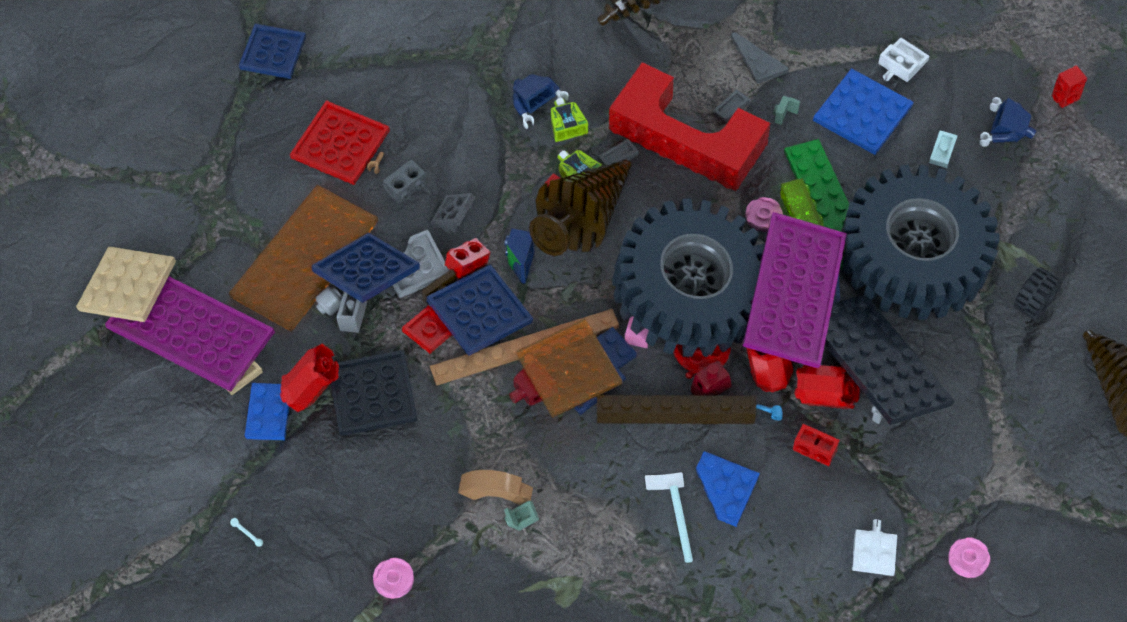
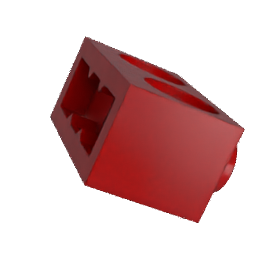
M1077 65L1058 74L1052 97L1062 108L1080 100L1087 81V77Z
M474 238L471 241L464 242L457 248L450 249L446 255L444 265L449 270L452 269L456 273V277L461 279L486 266L491 252L477 238Z
M803 424L795 438L793 450L830 466L838 450L840 440Z

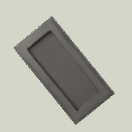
M736 89L713 110L712 115L727 124L737 108H745L750 103V99Z
M626 139L599 155L598 160L603 166L610 165L614 162H622L625 159L630 160L637 156L639 151L629 139Z

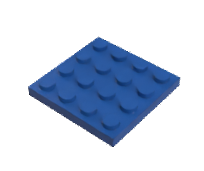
M851 68L814 115L813 121L876 155L911 109L913 101Z

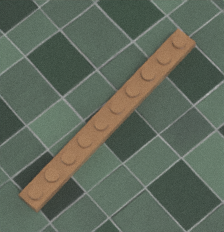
M609 309L479 350L470 356L466 354L431 365L430 370L437 386L583 340L589 335L592 337L602 334L612 327L618 329L619 323L613 309Z

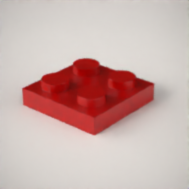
M429 305L402 327V332L429 354L452 336L451 332Z

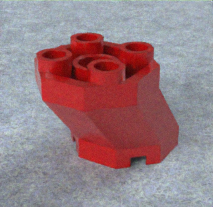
M324 344L317 345L308 350L294 368L282 376L281 400L297 412L311 406L328 385L338 379L339 365L337 361L334 362L332 356H335L333 351Z
M746 347L751 375L756 386L765 392H775L787 388L793 375L791 360Z
M804 364L802 368H798L796 371L798 379L795 396L805 405L854 409L855 405L853 403L859 401L860 388L843 367L820 365L819 368Z

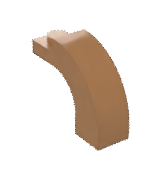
M475 470L462 474L458 493L473 500L485 496H496L522 505L527 501H531L533 487L522 483V478L513 474L494 470Z

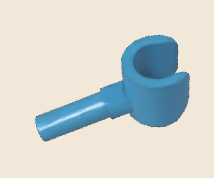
M760 404L756 405V409L772 413V419L782 420L783 412L780 406L767 407Z

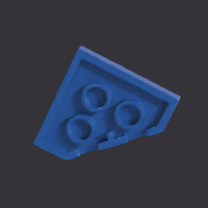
M704 451L696 467L698 477L701 479L708 499L713 505L717 519L737 527L760 473Z

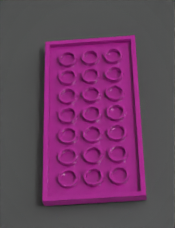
M776 212L772 213L743 347L815 368L820 367L847 233Z
M169 276L145 322L110 317L105 323L107 329L230 392L275 333L274 328Z

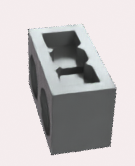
M410 160L383 180L384 190L400 204L402 201L409 199L414 192L425 186L427 183L426 173L413 160Z

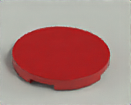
M677 344L673 353L682 367L691 372L698 373L716 361H719L724 366L729 358L731 347L722 352L717 345L712 355L704 357L700 347H697L692 357H683V345Z

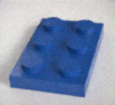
M252 383L245 430L246 439L285 440L289 406L281 400V384Z

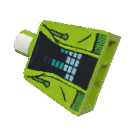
M563 98L557 99L554 102L555 107L551 108V123L555 143L588 134V121L577 104L574 102L566 104Z
M564 150L558 155V159L561 161L559 173L562 178L602 166L580 150L575 151L571 155Z

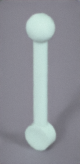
M237 518L231 520L230 523L233 527H238L255 542L256 546H262V539H257L241 526Z

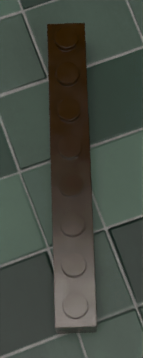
M597 395V423L755 424L756 396Z

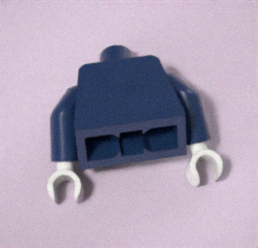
M531 74L523 80L516 79L514 82L513 105L520 117H523V126L528 129L527 121L532 122L534 126V118L531 115H527V113L531 114L556 95L558 96L557 99L564 98L568 101V93L560 91L559 86L550 77H540Z
M995 97L990 104V110L997 112L990 132L992 136L987 132H983L980 135V139H982L980 140V145L983 147L988 146L990 141H993V143L1018 142L1024 136L1032 139L1036 129L1029 126L1030 113L1019 102L1012 101L1009 98L1001 102L1000 98Z

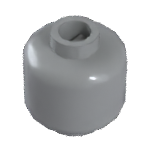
M327 287L316 296V302L318 303L316 308L322 314L333 315L339 310L343 296L335 287L333 289Z

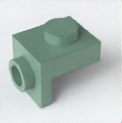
M783 96L780 104H776L774 108V123L781 125L787 111L798 114L800 101L792 97Z
M527 501L513 510L508 507L504 509L507 525L518 531L539 520L534 504L531 501Z

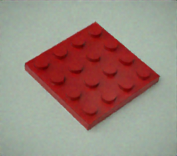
M325 101L290 153V158L355 185L389 133L390 128L385 124Z

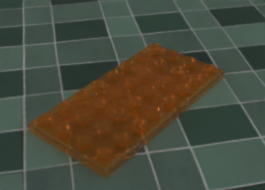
M316 185L229 292V296L292 332L314 304L316 296L330 283L312 272L311 265L369 233L377 224L378 217Z

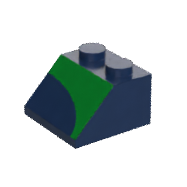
M512 228L510 235H507L505 239V246H507L505 256H508V264L520 282L526 284L535 254V245L530 232Z

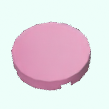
M761 197L758 200H752L748 204L745 218L751 228L761 232H768L772 213L783 214V211L777 201Z
M968 537L955 541L950 548L948 559L950 566L957 574L966 578H975L987 570L990 555L985 544L980 540Z
M390 558V560H384L375 568L373 574L374 586L378 593L384 597L391 599L400 598L407 594L413 586V570L409 563L403 559Z

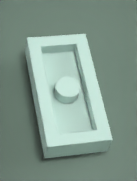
M940 130L929 163L947 168L958 135Z

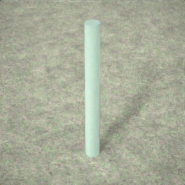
M675 485L670 487L684 559L686 563L693 561L679 490L678 486Z

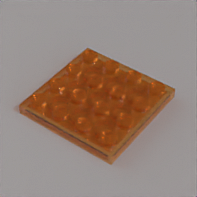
M585 318L516 351V356L552 418L622 384V379Z

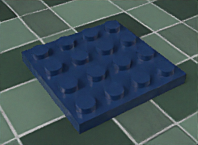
M370 233L365 234L311 265L312 272L362 303L420 269L419 262Z
M491 264L427 296L429 305L468 356L533 323V317Z

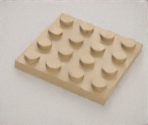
M108 247L76 307L82 312L145 322L176 260L172 256Z

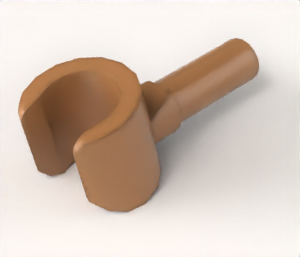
M383 152L379 153L375 161L368 163L369 172L372 167H376L374 172L375 174L379 173V164L384 155Z

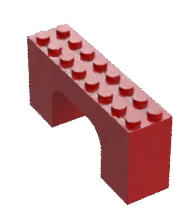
M642 62L609 108V130L614 134H619L629 139L631 142L642 145L647 150L658 153L664 158L667 157L673 160L678 165H683L695 173L702 174L711 181H716L728 189L737 191L768 144L770 123L737 108L729 122L719 132L704 133L663 113L673 99L674 77Z

